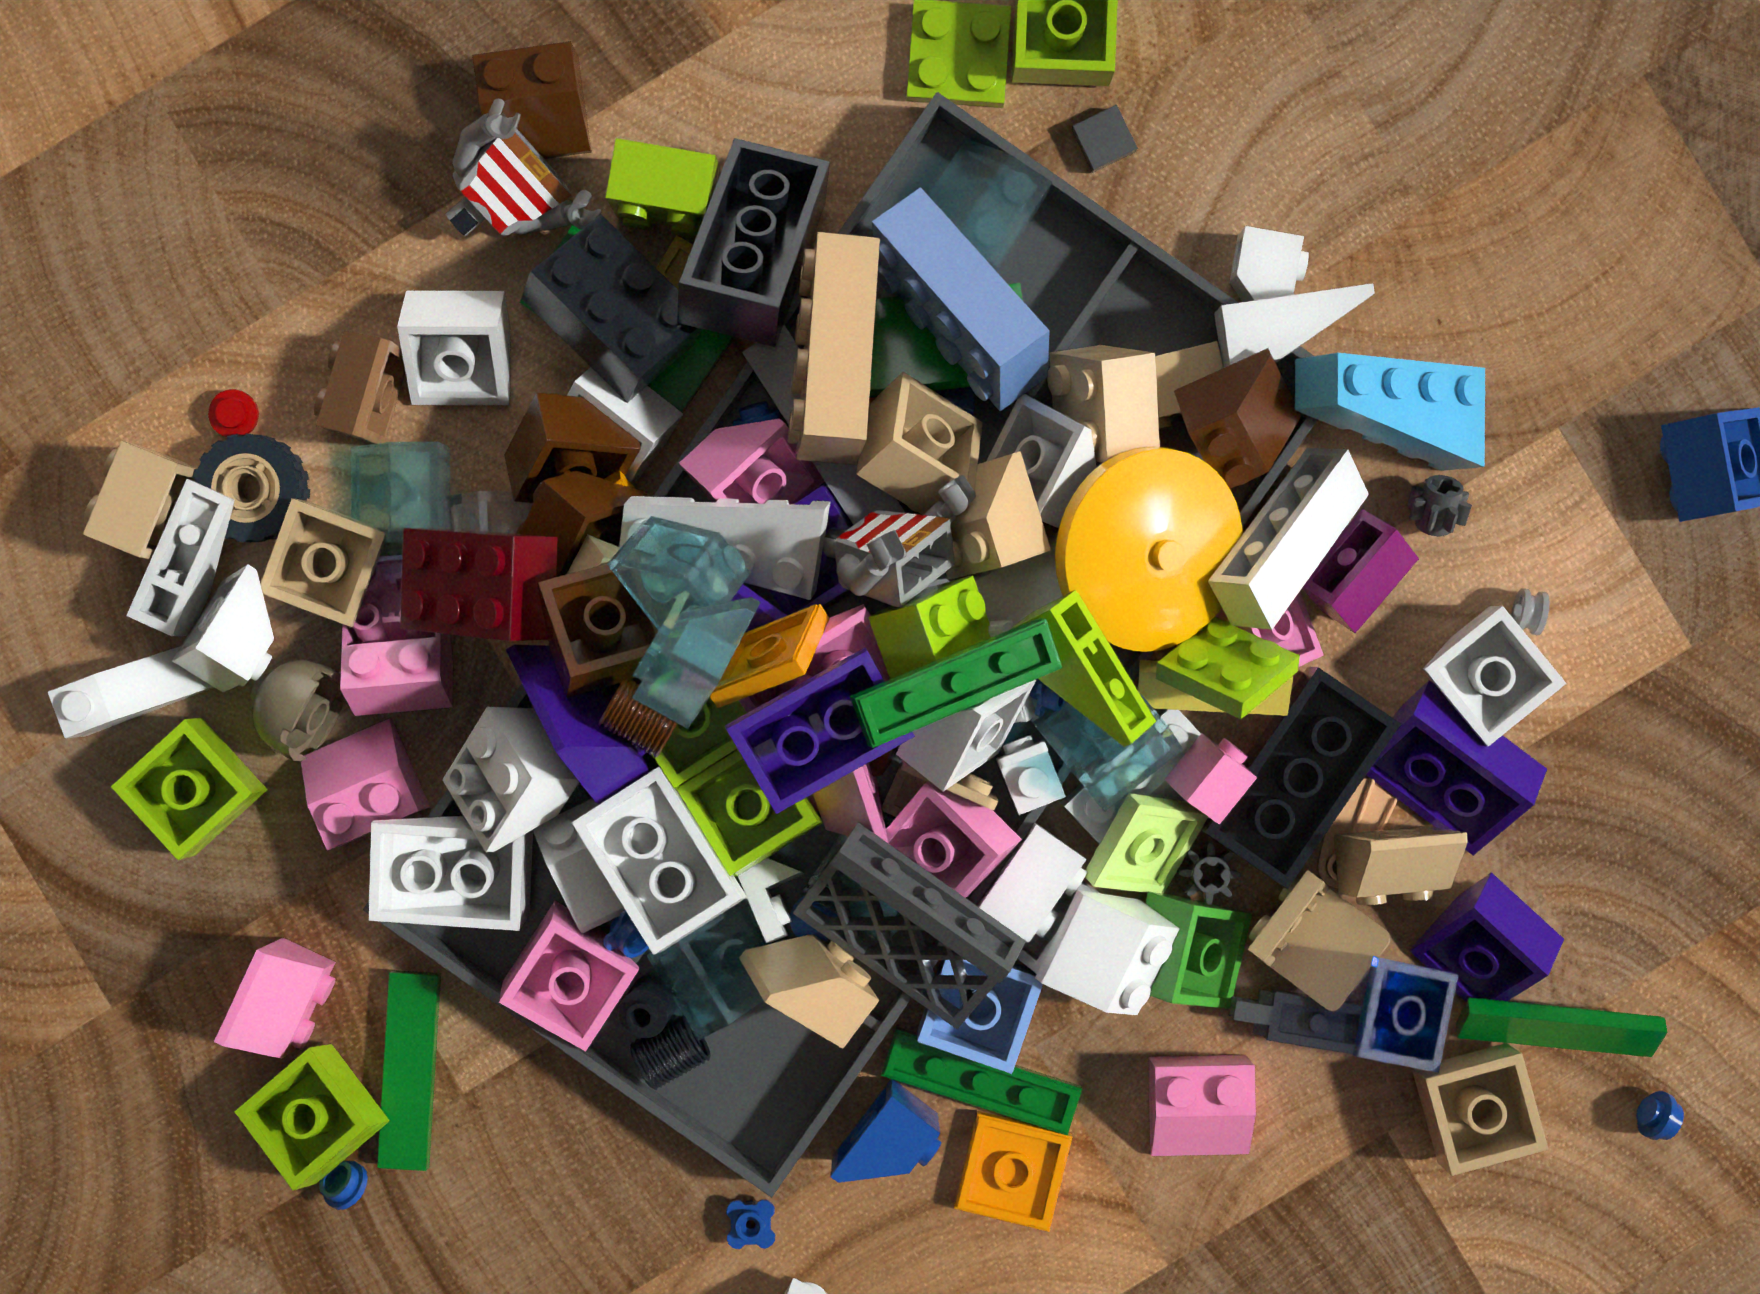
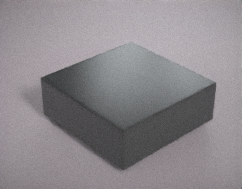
M1117 104L1073 125L1071 129L1092 173L1135 153L1138 149Z

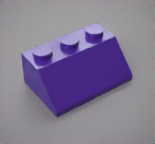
M514 644L506 649L555 752L597 805L651 772L643 758V755L646 754L645 750H640V747L636 748L635 744L631 745V742H627L626 739L622 740V737H618L617 734L613 735L612 731L608 732V729H603V726L599 727L598 725L599 720L615 694L614 692L610 695L607 690L612 685L566 698L550 646Z
M866 647L725 725L727 732L776 814L915 737L913 732H910L874 748L867 746L850 696L885 681Z
M1428 680L1392 717L1401 725L1366 774L1434 827L1467 832L1468 843L1465 850L1474 856L1534 806L1547 768L1503 735L1490 746H1485L1439 688Z

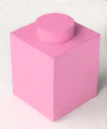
M1201 733L1164 780L1188 803L1220 824L1257 777L1242 764L1248 756L1225 738L1218 745Z

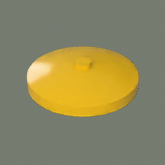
M1156 446L1140 447L1119 453L1093 470L1079 485L1061 519L1056 540L1055 565L1062 596L1076 590L1107 641L1120 648L1142 652L1158 651L1173 647L1190 639L1210 623L1222 608L1208 580L1243 535L1240 513L1230 488L1218 472L1209 464L1189 453Z

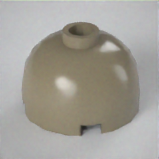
M291 660L273 669L268 675H262L253 686L251 700L254 701L252 705L253 726L263 742L275 752L293 761H303L306 759L300 753L308 746L317 750L333 729L343 706V701L335 698L338 685L340 686L341 673L313 661Z

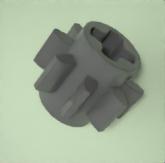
M1445 475L1431 476L1425 479L1423 488L1412 486L1407 507L1411 509L1409 519L1415 520L1416 527L1423 533L1431 536L1440 537L1453 533L1455 524L1462 526L1467 524L1472 507L1471 504L1467 503L1469 492L1463 491V485L1452 477Z
M1206 841L1203 853L1196 854L1189 850L1187 856L1191 860L1187 868L1181 867L1177 870L1179 875L1188 877L1191 881L1185 887L1184 892L1191 896L1200 889L1203 891V900L1207 905L1212 904L1213 894L1221 892L1231 897V890L1227 887L1230 878L1236 879L1241 877L1240 872L1229 869L1226 864L1232 859L1234 854L1226 850L1218 857L1215 856L1214 845L1209 841ZM1205 862L1211 866L1218 863L1214 870L1218 878L1213 883L1205 879L1199 883L1203 876L1199 868Z

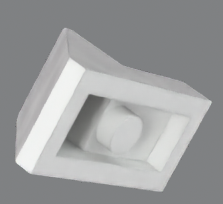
M768 858L742 873L738 878L765 942L772 943L788 936L784 925L792 921L781 895L772 897L769 889L804 875V873Z

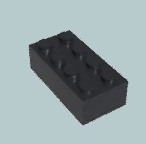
M734 138L679 280L677 323L776 347L799 281L804 250L810 249L826 203L830 161Z
M1307 667L1291 690L1288 716H1273L1247 754V759L1242 763L1257 779L1220 824L1208 817L1201 831L1288 889L1401 723L1321 668Z

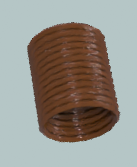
M626 677L615 692L598 725L599 727L603 726V729H608V732L612 731L613 735L617 734L618 737H622V740L626 739L627 742H631V745L635 744L636 748L640 747V750H645V753L649 752V755H653L656 758L664 748L684 711L683 708L679 709L677 705H672V702L668 703L667 699L663 700V697H659L658 694L654 695V692H650L649 689L645 690L644 686L641 687L633 679L629 680Z

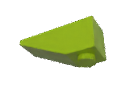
M1076 590L1033 611L1011 628L1013 629L1037 618L1047 620L1063 668L1038 679L1123 747L1132 744L1156 722Z

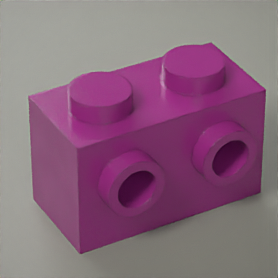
M1362 508L1337 538L1302 589L1323 613L1353 633H1356L1419 558L1396 528Z

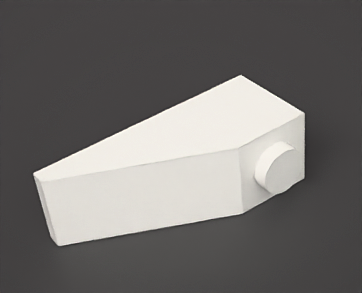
M1374 284L1221 305L1214 315L1223 367L1225 368L1266 348H1269L1275 362H1278L1375 294Z
M186 479L126 616L170 636H188L199 619L211 592L234 499L190 479Z
M180 647L93 674L48 691V695L64 738H75L91 735L215 687L172 662Z

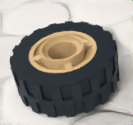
M235 434L227 436V440H218L211 445L212 449L208 453L204 452L199 459L201 462L198 469L194 470L193 478H195V482L235 500L225 538L235 539L237 542H265L266 540L277 539L291 499L306 501L310 499V489H308L307 484L309 476L308 472L303 469L301 464L303 461L299 455L294 454L290 450L291 447L287 444L275 440L276 438L269 436ZM251 475L255 476L260 484V493L252 502L245 497L243 492V484Z

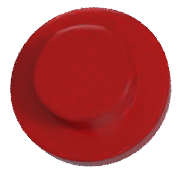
M229 389L220 392L213 398L208 409V418L212 428L224 437L235 434L246 435L250 434L256 427L259 419V410L255 400L249 394L240 390Z

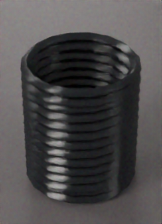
M686 1013L668 1022L658 1035L651 1038L636 1039L635 1042L630 1044V1052L639 1073L648 1086L654 1090H657L658 1087L662 1088L663 1085L665 1086L666 1083H670L671 1080L674 1081L675 1078L678 1079L679 1075L687 1074L692 1068L695 1069L697 1066L705 1064L711 1057L709 1047L702 1032L692 1017Z

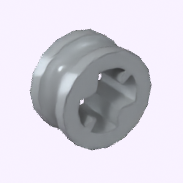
M1521 588L1518 591L1511 616L1522 630L1528 628L1532 635H1540L1543 632L1549 613L1550 600L1548 593L1538 592L1536 596H1533L1529 589Z

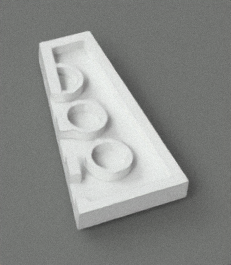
M631 496L624 504L619 548L811 600L817 589L830 501H812L810 505L789 504L788 500H767L765 504L739 503V499L719 498L717 502H695L693 498Z

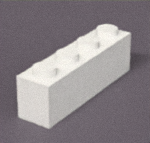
M1307 448L1208 580L1231 626L1272 630L1369 495L1348 449Z

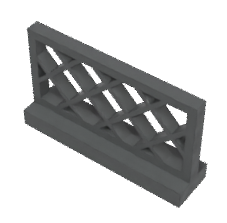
M859 822L793 912L797 917L956 1029L962 1025L997 982L1000 984L1010 973L1026 940ZM837 870H840L857 882L861 887H842ZM879 900L891 906L902 914L903 917H884ZM814 901H834L839 917H828L814 907L812 903ZM847 901H866L871 917H852ZM857 930H875L880 946H869L859 939ZM889 930H908L912 946H893ZM921 930L926 931L945 946H926ZM898 959L917 960L922 975H910L900 968ZM930 960H950L954 975H935ZM963 960H967L987 974V976L967 975ZM939 989H959L963 1002L962 1006L958 1009L941 997Z

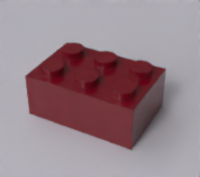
M404 528L400 629L504 641L548 640L538 591V582L556 578L558 537L449 528Z

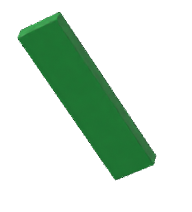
M1037 618L851 695L850 698L867 746L874 748L1063 667L1047 620Z
M400 970L389 972L381 1110L390 1121L379 1131L377 1168L427 1171L430 1167L441 973Z
M1468 998L1456 1022L1457 1038L1642 1057H1652L1668 1033L1666 1020L1662 1016Z
M897 1026L895 1027L881 1071V1076L1067 1136L1082 1092L1080 1085L1015 1065L1013 1073L1010 1074L917 1042L916 1032Z

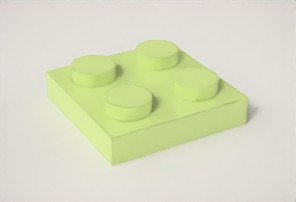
M1129 793L1118 809L1117 815L1103 840L1095 850L1094 856L1085 870L1087 871L1085 878L1093 887L1146 893L1149 891L1164 894L1208 816L1186 801Z

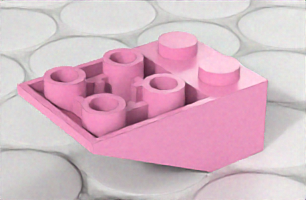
M402 555L379 557L354 626L349 627L342 624L340 690L355 716L452 707L453 660L450 634L400 629Z

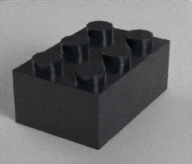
M601 214L530 271L521 297L627 403L695 344L702 331L700 328L677 323L678 289Z

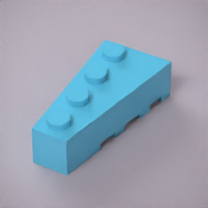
M1332 353L1295 359L1296 411L1342 430L1351 429L1362 434V438L1375 444L1384 443L1398 449L1397 453L1411 459L1420 458L1429 462L1428 466L1440 471L1485 467V368L1347 353Z

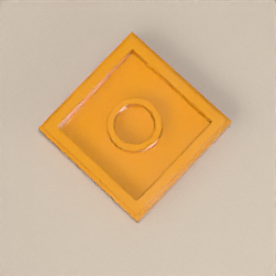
M815 604L736 636L708 693L716 707H723L805 675L829 621V616L822 605Z
M977 1110L953 1204L954 1209L1049 1232L1072 1141V1134L1068 1133L1067 1136L1027 1122Z

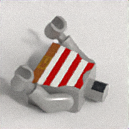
M499 98L495 99L489 113L482 115L461 131L453 159L455 170L453 178L457 188L465 197L446 213L447 218L464 236H467L485 219L502 236H508L511 233L522 235L569 225L583 229L602 212L601 209L588 211L583 208L592 198L591 193L587 190H582L577 194L573 202L567 200L571 194L564 180L517 129L521 114L516 113L515 116L507 118L504 113L501 114L505 102Z
M961 475L945 484L938 491L944 501L936 502L924 515L878 510L871 512L848 530L835 527L830 528L824 537L823 550L827 557L836 559L838 580L842 587L850 590L857 596L865 595L901 608L955 565L951 523L976 498V493L966 477Z

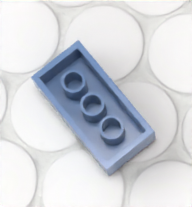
M921 187L872 221L873 237L880 238L878 282L887 293L893 294L896 292L906 303L905 310L908 316L919 329L922 330L927 327L937 339L935 341L936 346L946 361L951 365L958 363L968 374L967 381L970 387L981 400L986 401L989 398L999 411H1002L1048 377L1050 333L1048 328Z

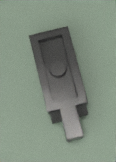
M1259 989L1258 1000L1233 996L1228 1016H1232L1233 1020L1254 1023L1252 1033L1264 1036L1268 1041L1362 1056L1364 1054L1371 1006L1346 1001L1339 1011L1330 1012L1307 994L1271 989V991Z

